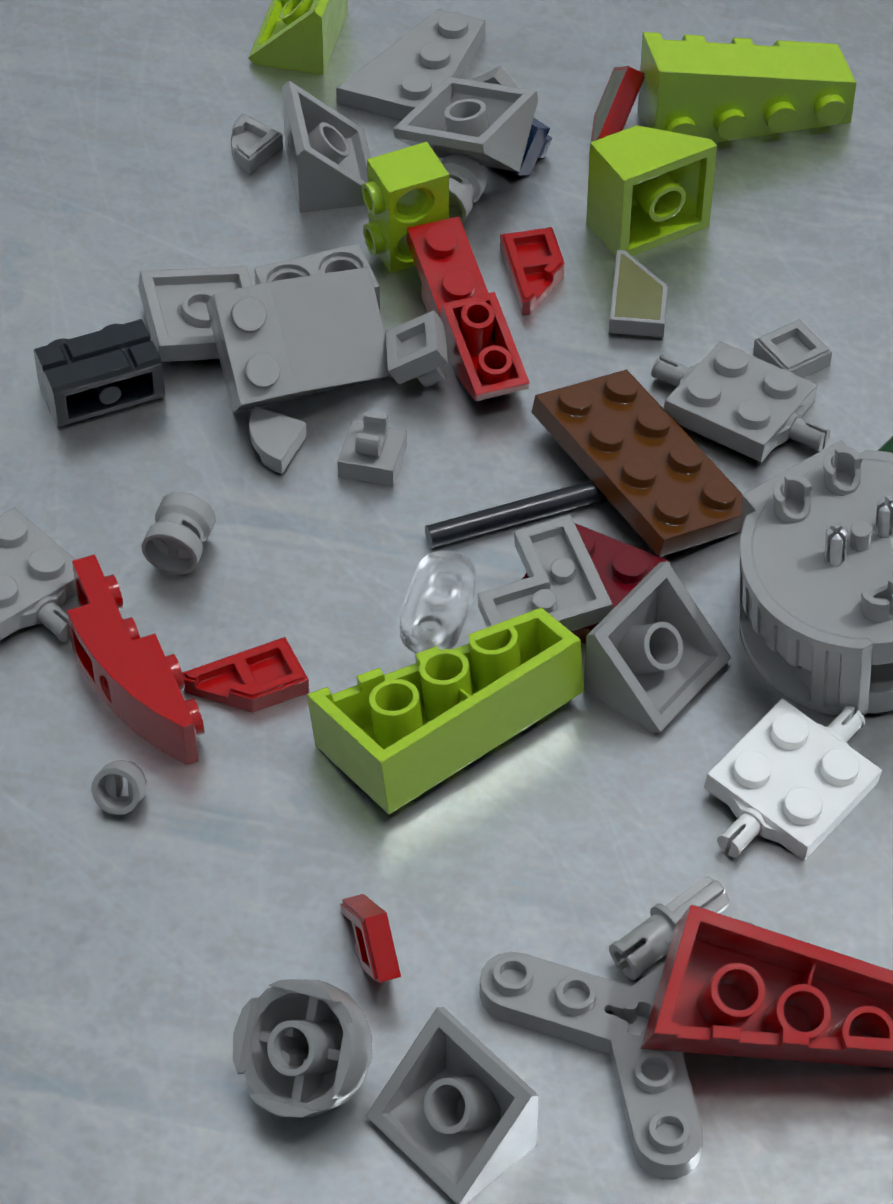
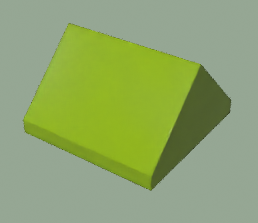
M272 0L248 59L255 65L324 75L348 14V0Z

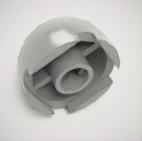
M286 979L268 985L272 987L266 989L259 997L251 998L242 1008L233 1032V1062L237 1074H245L248 1085L255 1092L249 1094V1096L258 1106L279 1117L302 1118L317 1116L346 1103L362 1086L372 1060V1034L363 1010L347 992L320 980Z

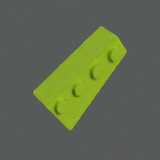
M541 607L468 634L469 643L455 649L440 650L435 646L415 654L416 663L384 675L379 667L357 675V685L332 694L327 686L306 695L315 746L383 810L391 814L583 693L584 678L581 640Z

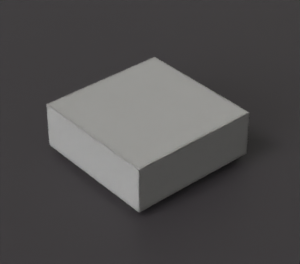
M800 319L754 340L753 354L757 358L781 369L788 370L802 378L831 365L832 351Z

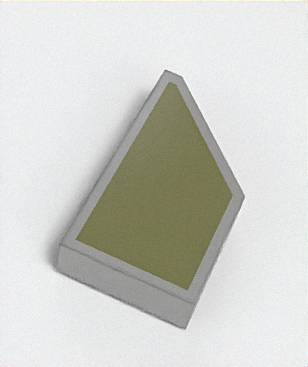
M617 250L609 333L664 337L668 285L625 250Z

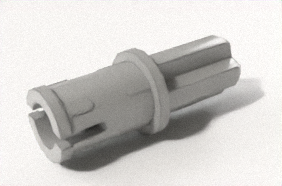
M709 876L703 877L666 906L657 903L650 909V918L619 941H615L609 946L610 955L618 967L625 961L629 963L623 969V973L627 977L635 980L644 970L668 953L676 923L691 904L719 914L728 908L730 899L725 892V888L718 880H714Z

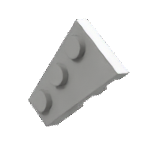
M438 9L336 87L337 104L403 120L448 76L461 78L485 37L486 20L466 16L459 12Z

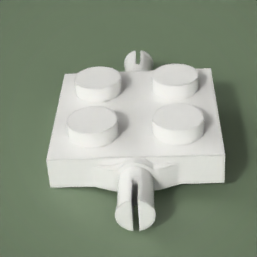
M781 699L707 774L704 788L727 804L737 818L717 838L718 845L723 852L730 847L728 855L734 858L738 857L741 851L757 835H760L763 838L780 843L803 861L808 858L879 781L882 769L852 749L847 743L865 725V718L859 710L853 716L855 708L846 706L828 726H823L810 719L784 699Z

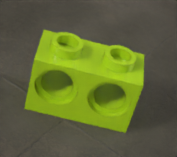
M428 142L367 159L368 182L362 185V195L368 210L369 223L363 225V235L369 252L372 255L378 254L390 273L415 266L406 242L408 227L449 219V173Z

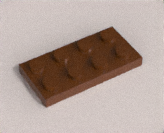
M627 369L535 395L531 413L659 557L742 531V493Z

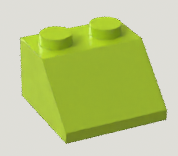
M638 125L590 142L586 224L615 258L617 250H625L631 256H635L709 227L717 145L712 139Z

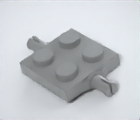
M719 342L700 363L689 368L666 358L664 355H660L652 367V377L677 387L666 398L664 410L678 425L757 461L762 462L774 447L787 442V440H796L816 449L818 452L825 448L831 432L829 429L802 419V415L815 402L818 384L747 354L741 349Z
M15 507L0 515V640L18 629L43 624L61 642H68V636L70 637L68 617L61 607L67 600L77 595L72 561L76 559Z

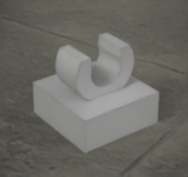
M434 310L386 331L388 372L398 384H402L415 377H418L425 387L446 380V374L440 368L448 364L445 323Z
M365 411L363 423L351 421L337 461L338 477L394 487L407 448V430L388 427V415Z

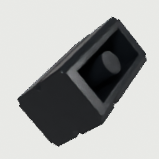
M142 319L125 324H111L100 331L71 339H57L46 346L34 349L40 390L47 405H49L57 428L165 397L161 357L153 341H151Z

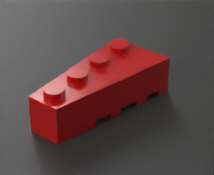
M691 904L676 923L640 1049L893 1068V970Z

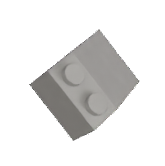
M369 267L270 281L215 293L206 304L233 413L254 409L255 406H267L392 377L388 372L386 334Z

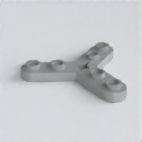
M507 952L498 954L488 960L481 970L479 990L482 1006L488 1013L502 1021L610 1054L633 1153L639 1166L648 1174L661 1179H677L688 1175L697 1166L702 1154L703 1129L683 1053L640 1049L646 1028H644L640 1036L629 1033V1024H633L637 1016L649 1019L665 962L633 986H629L525 953ZM608 1010L613 1011L614 1015L608 1014Z

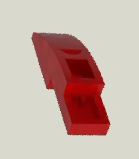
M460 217L408 227L406 242L422 282L421 298L427 313L434 310L445 323L447 357L467 392L475 401L529 389L530 382L497 296L495 292L488 293Z
M95 554L73 560L77 600L80 607L67 610L72 650L84 674L109 708L137 735L161 752L185 765L199 762L196 736L205 733L203 719L195 699L185 701L180 691L185 689V683L176 655L165 656L156 634L140 638L134 619L132 617L122 618L119 610L124 608L118 582L114 574L104 576Z

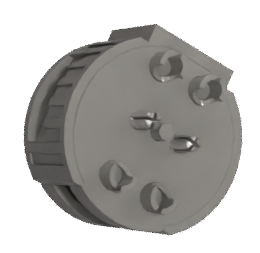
M842 440L742 494L739 623L744 647L758 672L775 689L791 700L824 714L838 716L846 706L855 708L853 716L858 710L862 715L893 710V453L865 450L859 453L855 449L849 448Z

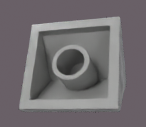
M448 76L393 128L394 136L410 146L428 142L438 158L460 153L471 157L482 166L520 172L538 103L537 91Z
M288 81L282 87L284 136L300 213L365 205L362 185L368 182L367 159L371 158L364 129L291 81Z
M668 561L660 562L586 637L584 691L652 733L661 732L731 658Z
M437 1007L367 1112L366 1117L456 1204H467L537 1146L539 1095L444 1007Z

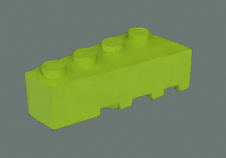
M643 32L640 72L644 73L645 78L639 90L637 111L643 127L712 139L714 143L851 123L857 82L838 44L777 40L773 46L754 45L751 38L733 37L731 43L706 42L704 35L684 34L682 40H666L662 38L661 33Z

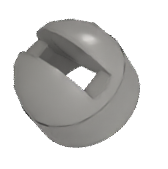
M116 760L106 764L93 779L91 791L95 802L101 809L110 814L124 815L131 812L142 800L147 781L143 770L134 762ZM123 777L127 779L129 796H121Z

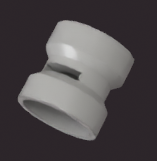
M460 153L449 154L441 161L449 173V218L459 216L463 224L472 210V204L479 200L488 186V178L481 165L471 157Z
M172 492L163 497L156 511V523L151 525L141 545L142 553L146 560L157 569L175 575L188 574L194 571L203 552L202 543L207 541L216 518L211 506L203 499L190 493Z

